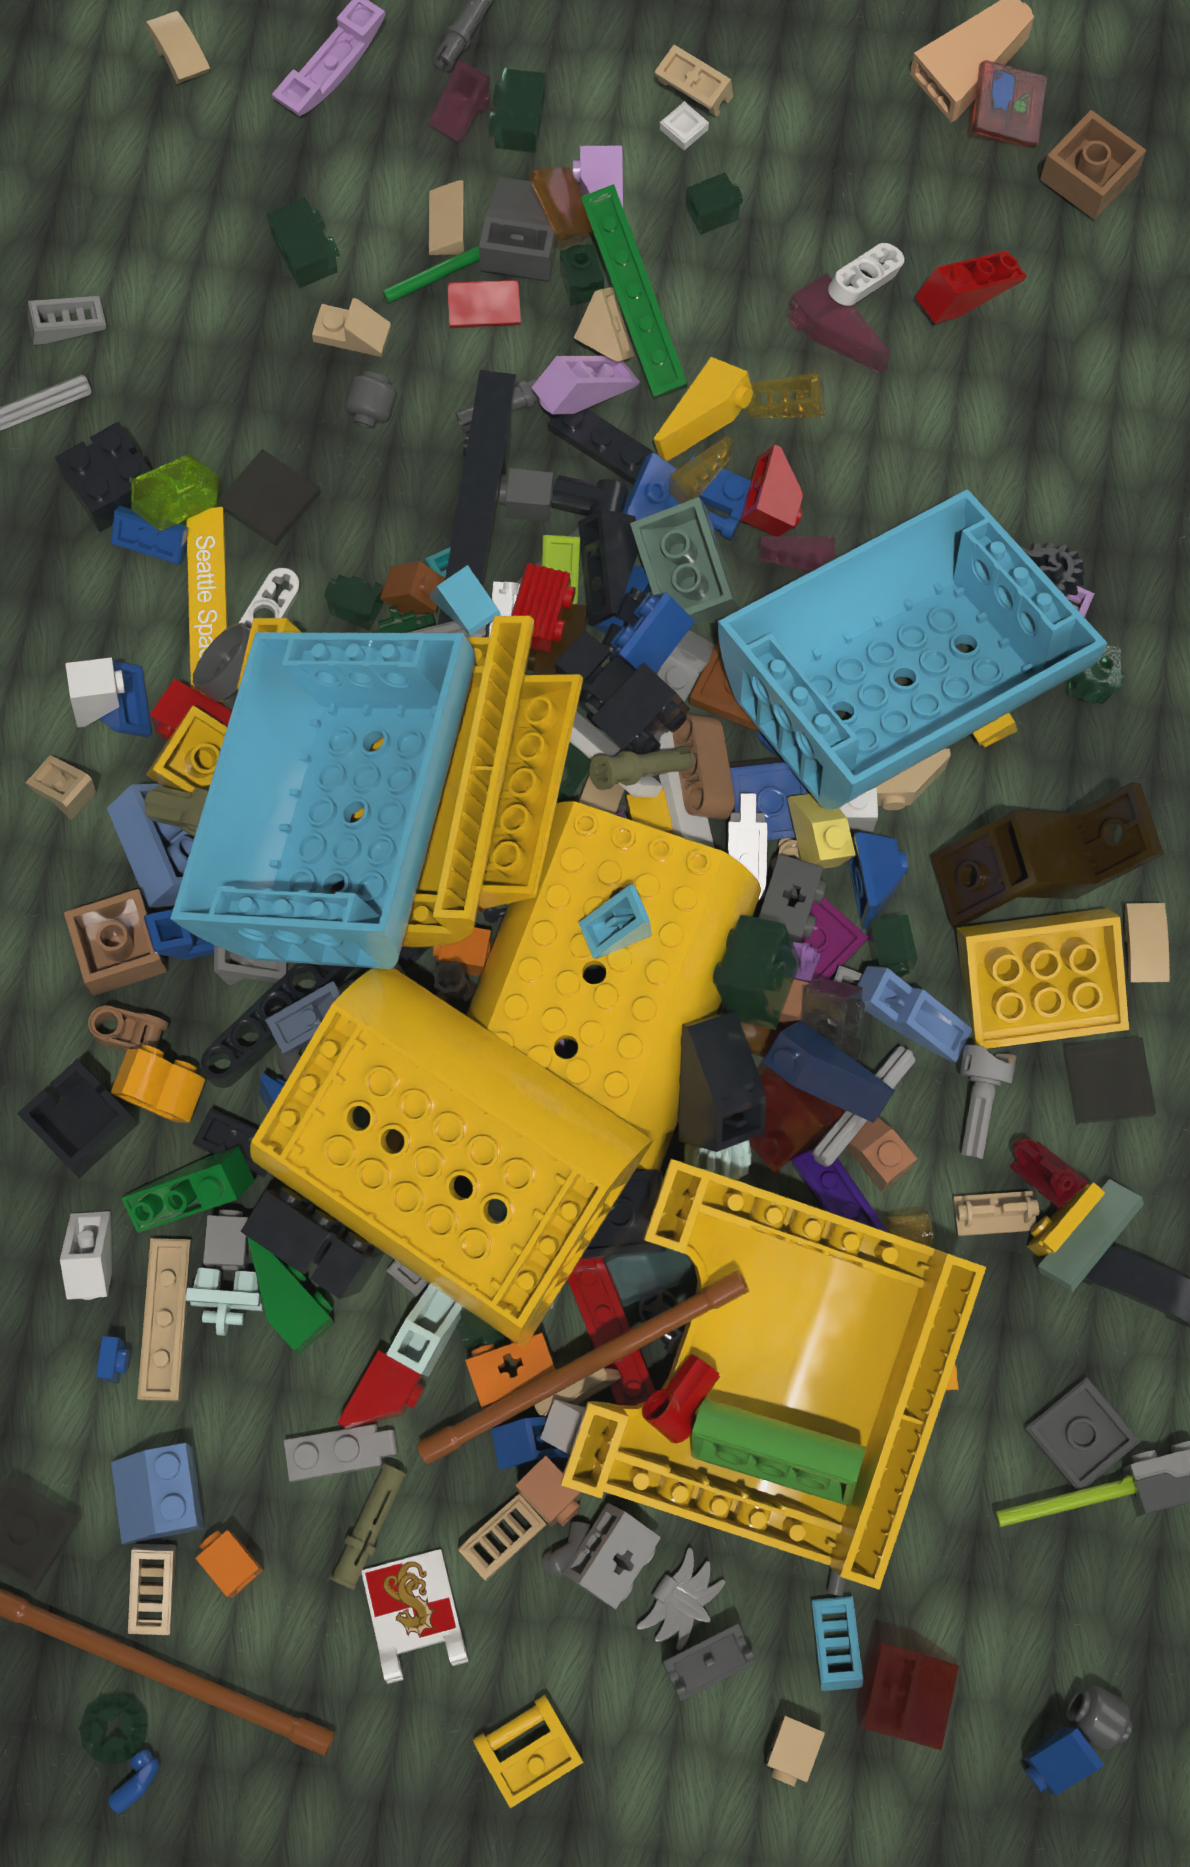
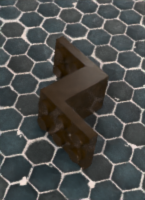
M1131 782L1073 814L1013 810L930 855L951 926H963L1017 897L1077 899L1164 855L1141 783ZM1117 824L1121 826L1123 832L1119 843H1116L1113 838V832ZM973 867L977 871V881L974 885L971 884L969 878Z

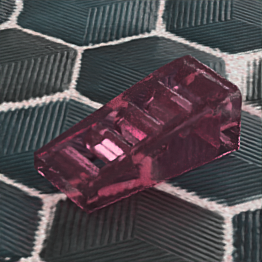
M761 537L759 560L810 573L835 559V538Z

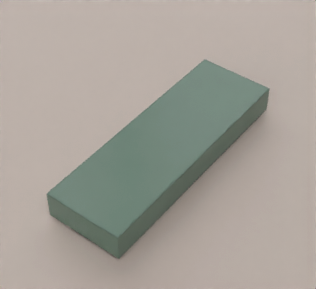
M1110 1179L1101 1188L1105 1192L1104 1196L1055 1253L1051 1252L1038 1266L1042 1275L1071 1292H1074L1144 1205L1141 1196Z

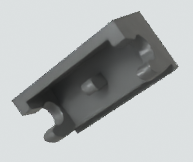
M736 1624L662 1662L681 1702L755 1664V1658L745 1642L744 1634L739 1624Z

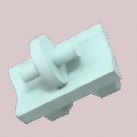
M198 1268L193 1288H187L186 1301H190L191 1306L218 1308L217 1311L204 1310L202 1315V1322L216 1323L217 1335L226 1336L229 1324L243 1325L244 1313L230 1312V1309L263 1312L264 1305L259 1293L260 1289L256 1272L236 1271L234 1290L221 1291L222 1272L216 1269Z

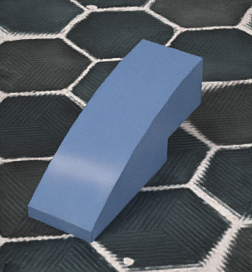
M867 966L851 998L854 1003L890 1028L951 1062H957L972 1031L970 1026L924 989L912 988L885 967Z

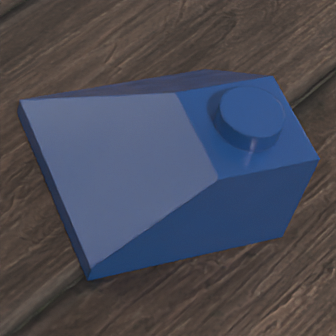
M860 832L854 834L853 846L856 855L848 860L861 930L868 929L869 925L871 927L897 891L904 874L908 873V864L905 852L898 850L896 839Z

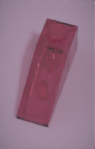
M827 273L792 294L789 318L796 329L803 330L810 340L879 373L887 370L890 350L853 305H842L830 296L828 286L832 279Z

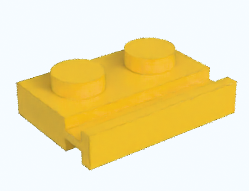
M1094 1182L1090 1185L1087 1184L1059 1208L1051 1218L1045 1216L1034 1226L1031 1231L1034 1238L1027 1247L1038 1257L1048 1255L1051 1252L1055 1253L1104 1196L1105 1192Z

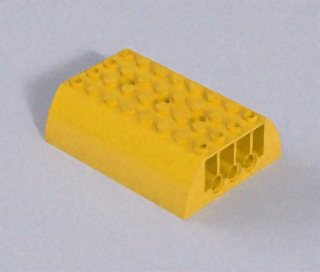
M575 801L556 803L537 895L534 898L509 903L466 1016L654 1140L634 1172L655 1169L660 1171L677 1125L680 1111L679 1077L681 1074V1037L683 1025L717 1015L761 894V885L752 872L724 851ZM628 885H635L649 917L652 936L601 958L594 959L579 926V922ZM591 965H600L606 970V977L598 984H590L583 978L585 969ZM563 1039H572L578 1044L576 1055L570 1059H562L555 1053L556 1045Z

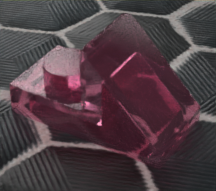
M459 59L429 125L452 139L462 142L476 111H487L490 76Z

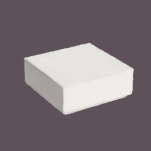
M685 101L660 122V130L683 150H686L709 129V122Z

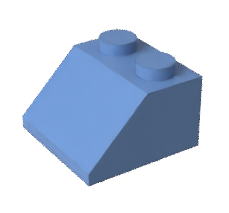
M187 1443L144 1450L111 1462L121 1543L123 1545L204 1529L193 1447Z

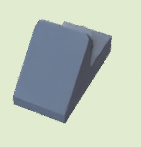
M334 981L265 1020L284 1055H289L310 1042L330 1006L341 995Z

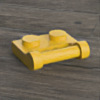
M545 1694L534 1701L535 1706L487 1736L482 1733L472 1739L510 1808L583 1763ZM545 1720L550 1729L549 1733L500 1763L494 1752L495 1750Z

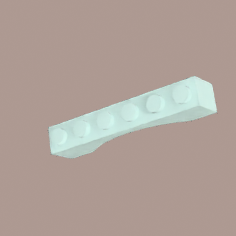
M492 1199L488 1205V1212L494 1220L504 1221L507 1216V1207L501 1200ZM429 1284L418 1303L405 1319L386 1355L419 1374L429 1377L461 1319L465 1308Z

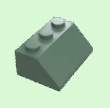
M699 497L630 523L653 595L667 592L695 621L694 624L707 623L741 609L708 508Z

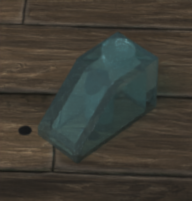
M666 1248V1252L621 1256L606 1262V1269L622 1307L641 1300L651 1290H666L695 1278L687 1256L684 1253Z

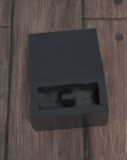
M726 1011L683 1025L681 1037V1074L679 1077L680 1111L678 1114V1141L719 1152L765 1134L767 1095L737 1011Z

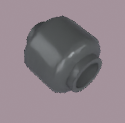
M363 371L362 376H355L351 380L345 401V410L354 416L353 422L355 424L374 428L375 423L388 421L396 390L390 385L388 377L375 372Z
M1095 1685L1089 1686L1085 1690H1078L1069 1701L1066 1716L1069 1720L1070 1728H1078L1086 1741L1100 1750H1110L1118 1743H1124L1130 1736L1132 1731L1130 1709L1122 1698Z

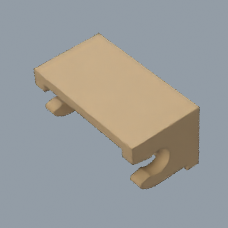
M676 45L672 46L654 72L660 83L673 86L707 107L709 113L716 117L720 114L719 106L721 102L729 103L734 96L730 78Z

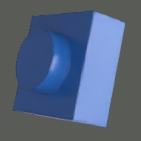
M102 1336L96 1377L103 1382L120 1383L121 1373H127L130 1351L125 1349L126 1343L120 1338Z

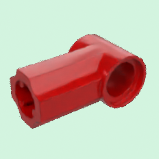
M690 1354L668 1387L657 1390L646 1400L642 1409L643 1418L671 1443L683 1442L692 1434L697 1418L695 1412L720 1378L719 1373L699 1357Z

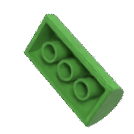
M704 1398L692 1430L691 1456L694 1459L846 1506L851 1505L866 1451L865 1446Z

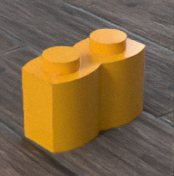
M141 1045L140 1049H127L110 1093L176 1123H189L206 1080L196 1074L197 1067L180 1060H175L174 1064L162 1058L164 1052L148 1045Z

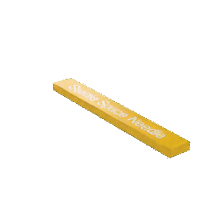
M223 507L186 509L191 688L205 696L207 695L192 683L193 673L208 646L219 634L228 628L225 513ZM222 700V701H216V702L222 705L223 700Z

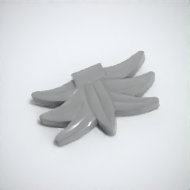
M691 1548L687 1549L679 1570L672 1577L665 1574L652 1594L657 1599L653 1609L636 1625V1629H645L663 1620V1624L654 1641H663L678 1632L676 1649L679 1651L682 1650L690 1636L694 1619L707 1623L710 1622L711 1619L702 1606L710 1602L725 1585V1580H719L708 1587L710 1578V1562L708 1561L692 1577L694 1556Z

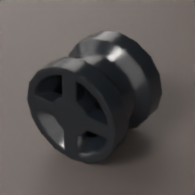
M654 1289L646 1293L639 1304L641 1323L677 1305L678 1302L675 1296L663 1289Z

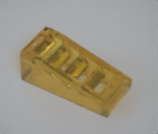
M818 372L751 383L753 396L748 405L750 418H810L825 416L824 387ZM761 393H767L766 405H761ZM776 393H781L782 402L776 403ZM791 393H796V400L791 401ZM805 393H811V398H806Z
M730 436L724 437L671 474L669 493L678 504L699 497L731 459L733 440Z

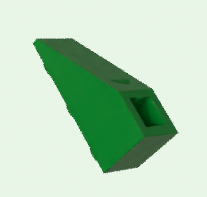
M238 1146L199 1160L122 1196L121 1200L137 1233L235 1201L255 1180Z
M247 1237L267 1321L299 1356L334 1324L328 1315L333 1308L318 1291L312 1296L306 1291L302 1284L307 1279L302 1273L289 1264L285 1267L274 1254Z

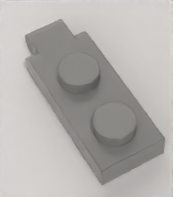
M377 1425L284 1440L290 1482L381 1467L383 1465L382 1458L398 1455L395 1431L378 1432Z

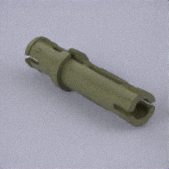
M383 1464L379 1476L351 1536L347 1535L343 1542L346 1544V1548L333 1576L330 1578V1580L352 1590L356 1588L355 1585L368 1557L374 1556L376 1548L373 1547L390 1512L400 1486L407 1476L404 1472L386 1464Z

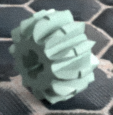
M749 1140L719 1152L686 1144L684 1158L686 1164L738 1180L748 1174L749 1165L751 1164V1148Z

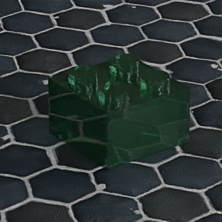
M740 915L736 927L732 928L728 934L726 942L727 951L723 961L719 962L715 967L713 983L727 1011H737L740 1022L776 1030L801 960L785 923Z

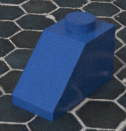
M548 1416L525 1418L491 1429L499 1470L534 1466L545 1456L551 1462L569 1458L570 1454L540 1439Z
M1062 1727L1023 1758L1029 1766L1024 1772L1033 1786L1040 1793L1046 1790L1051 1795L1060 1794L1104 1766L1078 1728Z

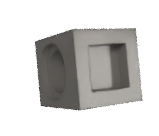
M220 1210L219 1216H207L203 1264L207 1268L222 1271L249 1272L250 1246L247 1236L240 1232L248 1220V1217H243V1212Z

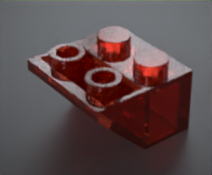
M768 1068L760 1077L767 1095L765 1134L750 1139L749 1144L776 1174L789 1164L792 1159L818 1140L839 1119L843 1112L839 1107L794 1087Z
M877 1644L859 1729L942 1751L959 1665L889 1644Z

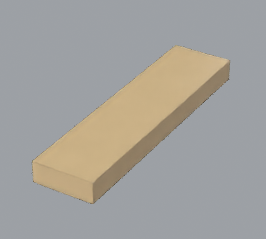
M150 1238L137 1397L139 1401L180 1402L188 1305L186 1292L187 1288H189L192 1253L191 1240Z

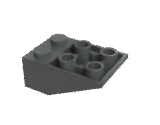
M499 177L483 224L479 244L480 271L550 281L568 187Z

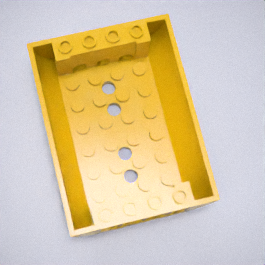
M372 968L353 982L330 1006L253 1137L250 1153L254 1163L521 1347L529 1343L654 1140L395 968ZM357 1106L366 1108L370 1114V1123L366 1129L359 1128L353 1121V1111ZM390 1129L398 1130L404 1137V1146L400 1152L391 1150L386 1143V1136ZM458 1175L466 1176L472 1183L473 1191L469 1198H463L455 1192L454 1181ZM492 1199H499L506 1205L507 1216L504 1221H496L490 1216L488 1205Z

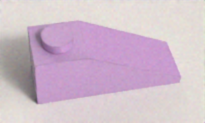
M580 146V160H573V182H580V197L614 184L623 207L622 146Z
M556 356L531 388L540 398L539 401L542 407L551 414H574L633 389L640 381L624 361L616 362L607 356Z

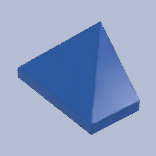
M112 661L114 671L122 670L125 693L118 694L119 708L99 719L115 732L149 737L151 735L142 666Z

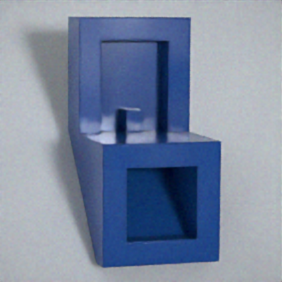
M173 910L144 916L154 954L183 960L214 954V944L192 934L170 919Z

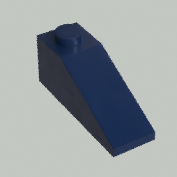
M802 1020L779 1033L762 1062L794 1087L872 1123L877 1121L895 1092L894 1089Z

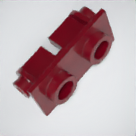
M1018 1138L1013 1143L1012 1149L1017 1160L1009 1166L1010 1169L1058 1209L1088 1184L1085 1178L1039 1141L1035 1144L1029 1138Z

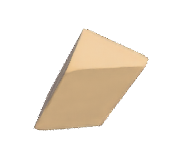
M463 180L455 181L429 191V255H458L464 252L465 193Z

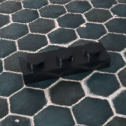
M587 408L574 414H554L548 422V431L632 485H634L646 456L655 453Z

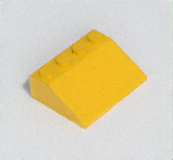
M1109 908L956 928L960 969L974 1045L984 1046L986 1049L1129 1030L1120 916Z

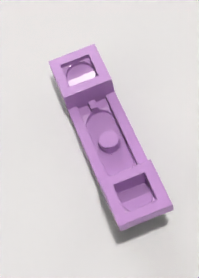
M352 0L336 18L338 22L336 30L299 73L293 69L272 93L273 99L298 116L307 113L317 106L342 82L359 61L377 33L385 17V11L369 0Z

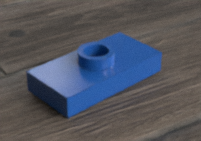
M655 453L647 455L622 513L635 516L637 521L665 510L666 503L676 486L681 471Z
M119 506L114 511L111 544L179 565L184 560L188 527Z

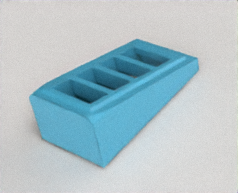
M853 1596L811 1600L821 1691L862 1687L863 1674ZM846 1613V1620L822 1622V1615ZM848 1631V1637L824 1639L825 1632ZM850 1648V1655L826 1656V1650ZM852 1667V1671L828 1673V1668Z

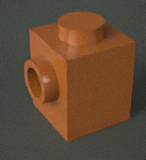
M421 561L391 566L380 599L390 606L396 605L398 611L402 614L412 610L415 615L436 612L437 605L430 599L429 594L439 584L444 582L445 578Z

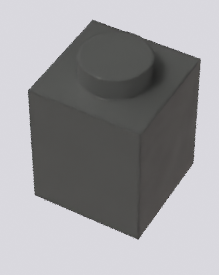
M510 468L508 482H501L499 503L506 504V518L550 522L551 499L554 488L553 472Z

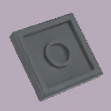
M1087 1377L1024 1429L1074 1491L1088 1487L1141 1442Z

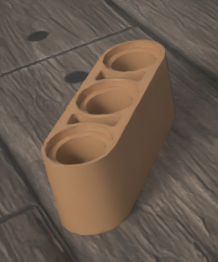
M686 713V721L678 730L673 732L674 747L687 746L690 748V751L687 753L693 752L694 754L693 767L687 771H678L685 810L692 816L725 820L734 809L735 796L722 724L716 718Z

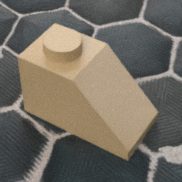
M950 749L941 750L877 786L878 806H883L886 810H900L906 805H911L946 769L950 758Z

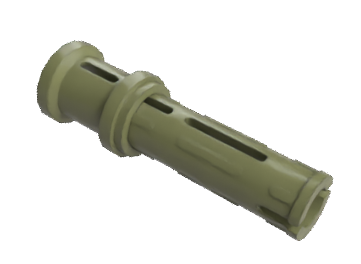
M683 746L646 754L623 751L616 757L599 755L595 756L590 763V779L593 785L600 790L611 789L614 784L618 783L625 786L634 785L641 777L690 770L694 765L693 752L687 753L690 751V748Z

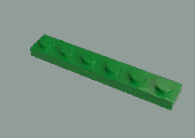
M612 184L581 196L584 209L654 400L688 387L615 185Z

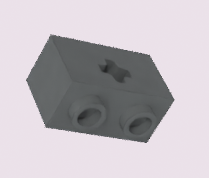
M779 854L759 915L755 936L773 938L774 942L780 943L781 940L801 943L803 937L810 939L817 918L810 915L814 902L822 903L828 883L821 880L824 867ZM791 898L798 899L795 908L788 906Z

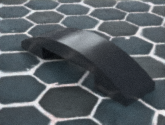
M1111 1245L1082 1280V1282L1088 1285L1095 1283L1166 1314L1165 1318L1190 1328V1279L1157 1263Z

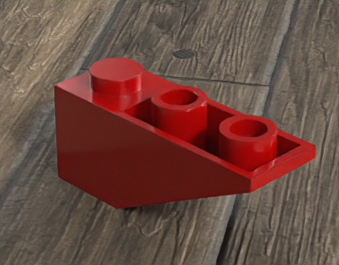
M1006 250L936 267L915 298L936 324L961 317L1024 281L1027 276L1018 265L1017 260Z

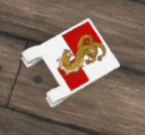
M441 1549L362 1570L361 1573L379 1649L381 1667L387 1684L404 1680L398 1657L399 1654L441 1642H446L452 1666L469 1662Z

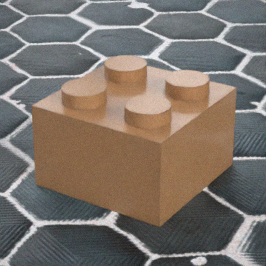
M1090 110L1047 155L1040 180L1095 220L1138 175L1147 150Z
M139 889L64 912L84 983L93 996L167 973L163 955L154 954L144 921V916L150 914Z

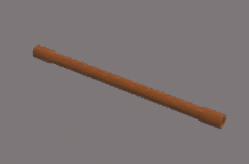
M739 1270L724 1276L706 1286L703 1291L463 1421L453 1426H447L419 1441L417 1448L421 1458L428 1465L459 1449L465 1442L708 1311L718 1309L749 1292L744 1277Z
M0 1588V1617L14 1623H22L282 1735L292 1743L320 1755L326 1756L335 1736V1732L304 1718L291 1716L29 1603L27 1599Z

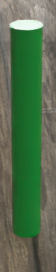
M478 246L470 248L382 290L386 302L389 304L479 261Z

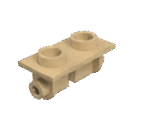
M1032 1191L953 1197L958 1236L1032 1231L1036 1225V1216L1039 1215L1038 1200H1033Z

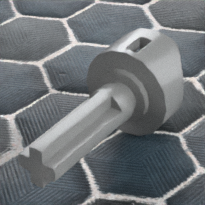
M965 1045L959 1075L970 1078L969 1081L975 1083L972 1086L970 1096L971 1101L961 1155L983 1159L992 1104L995 1097V1086L1012 1084L1016 1055L997 1053L993 1056L984 1046Z

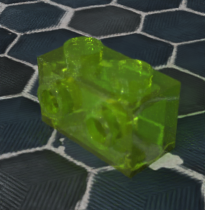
M185 455L132 479L131 510L158 531H163L217 505L218 475L192 455Z

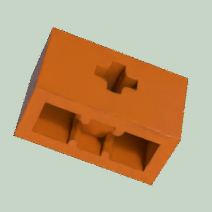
M542 1333L533 1334L529 1343L521 1347L510 1340L511 1344L498 1349L495 1348L494 1344H489L471 1352L473 1357L465 1361L482 1410L555 1371ZM507 1359H512L514 1364L522 1363L523 1366L517 1368L516 1377L510 1378L507 1372L500 1374L499 1371L505 1368L504 1361Z

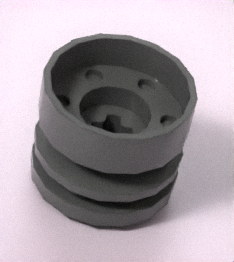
M235 623L219 634L205 650L193 673L192 683L195 687L214 701L223 700L222 705L230 710H233L237 697V685L251 630L243 623Z

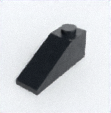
M600 508L578 522L588 624L590 626H596L618 614L639 552L630 523L636 521L633 515Z

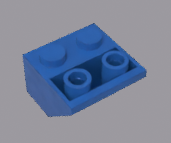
M667 592L656 595L651 594L649 597L645 596L632 613L637 618L631 626H622L609 644L614 648L609 656L613 659L616 656L619 657L635 671L645 663L657 673L695 623L689 614Z

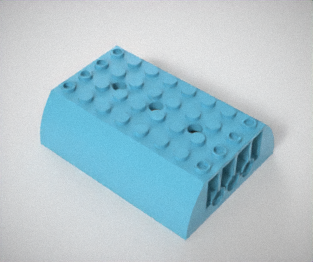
M968 489L718 621L722 659L736 701L824 809H837L1088 669L1101 658L1107 645L1103 637ZM961 643L971 645L974 651L964 653L955 646ZM898 677L910 678L914 683L910 686H901L894 679ZM835 711L849 712L852 717L848 720H841Z
M256 632L170 919L203 940L251 960L392 969L399 959L475 670L476 658L474 650L464 633ZM380 738H384L382 746L376 751L370 752L371 745ZM364 808L363 816L358 821L350 823L352 814ZM341 880H345L344 887L340 892L330 894L334 885Z

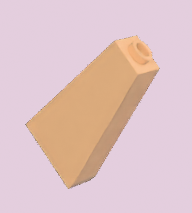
M1000 0L914 53L910 75L951 123L959 118L993 79L994 71L1001 70L1028 40L1034 20L1030 7L1020 0Z

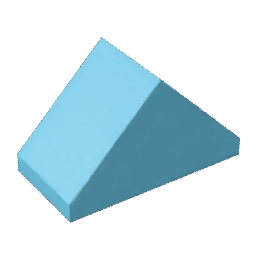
M468 565L439 584L429 594L430 599L470 636L493 621L494 616L501 615L499 609Z
M628 885L579 922V926L594 959L601 958L652 936L651 923L635 885Z

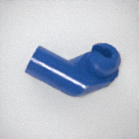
M148 1749L141 1750L130 1759V1766L136 1771V1774L108 1797L110 1807L118 1814L124 1812L145 1794L159 1771L158 1759H154Z

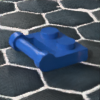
M692 456L675 490L671 493L665 510L687 502L684 500L686 496L692 499L699 497L704 504L730 515L728 518L709 511L714 529L720 531L722 537L732 540L742 522L740 518L751 480Z

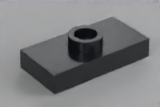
M210 1108L192 1144L213 1155L239 1146L252 1173L263 1178L268 1173L254 1163L251 1158V1141L258 1130Z

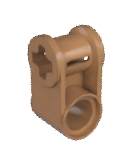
M106 1005L96 1008L88 1020L89 1030L100 1046L126 1053L127 1049H140L141 1045L157 1048L162 1031L167 1030L168 1023L158 1017ZM107 1020L118 1022V1027L113 1033L108 1035L99 1033V1027L103 1022Z

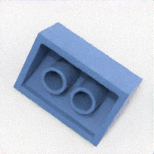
M132 784L107 807L108 813L148 908L175 905L195 836L188 834L180 827L152 821L145 815L144 800L148 791L155 789L157 786L164 787L163 785Z

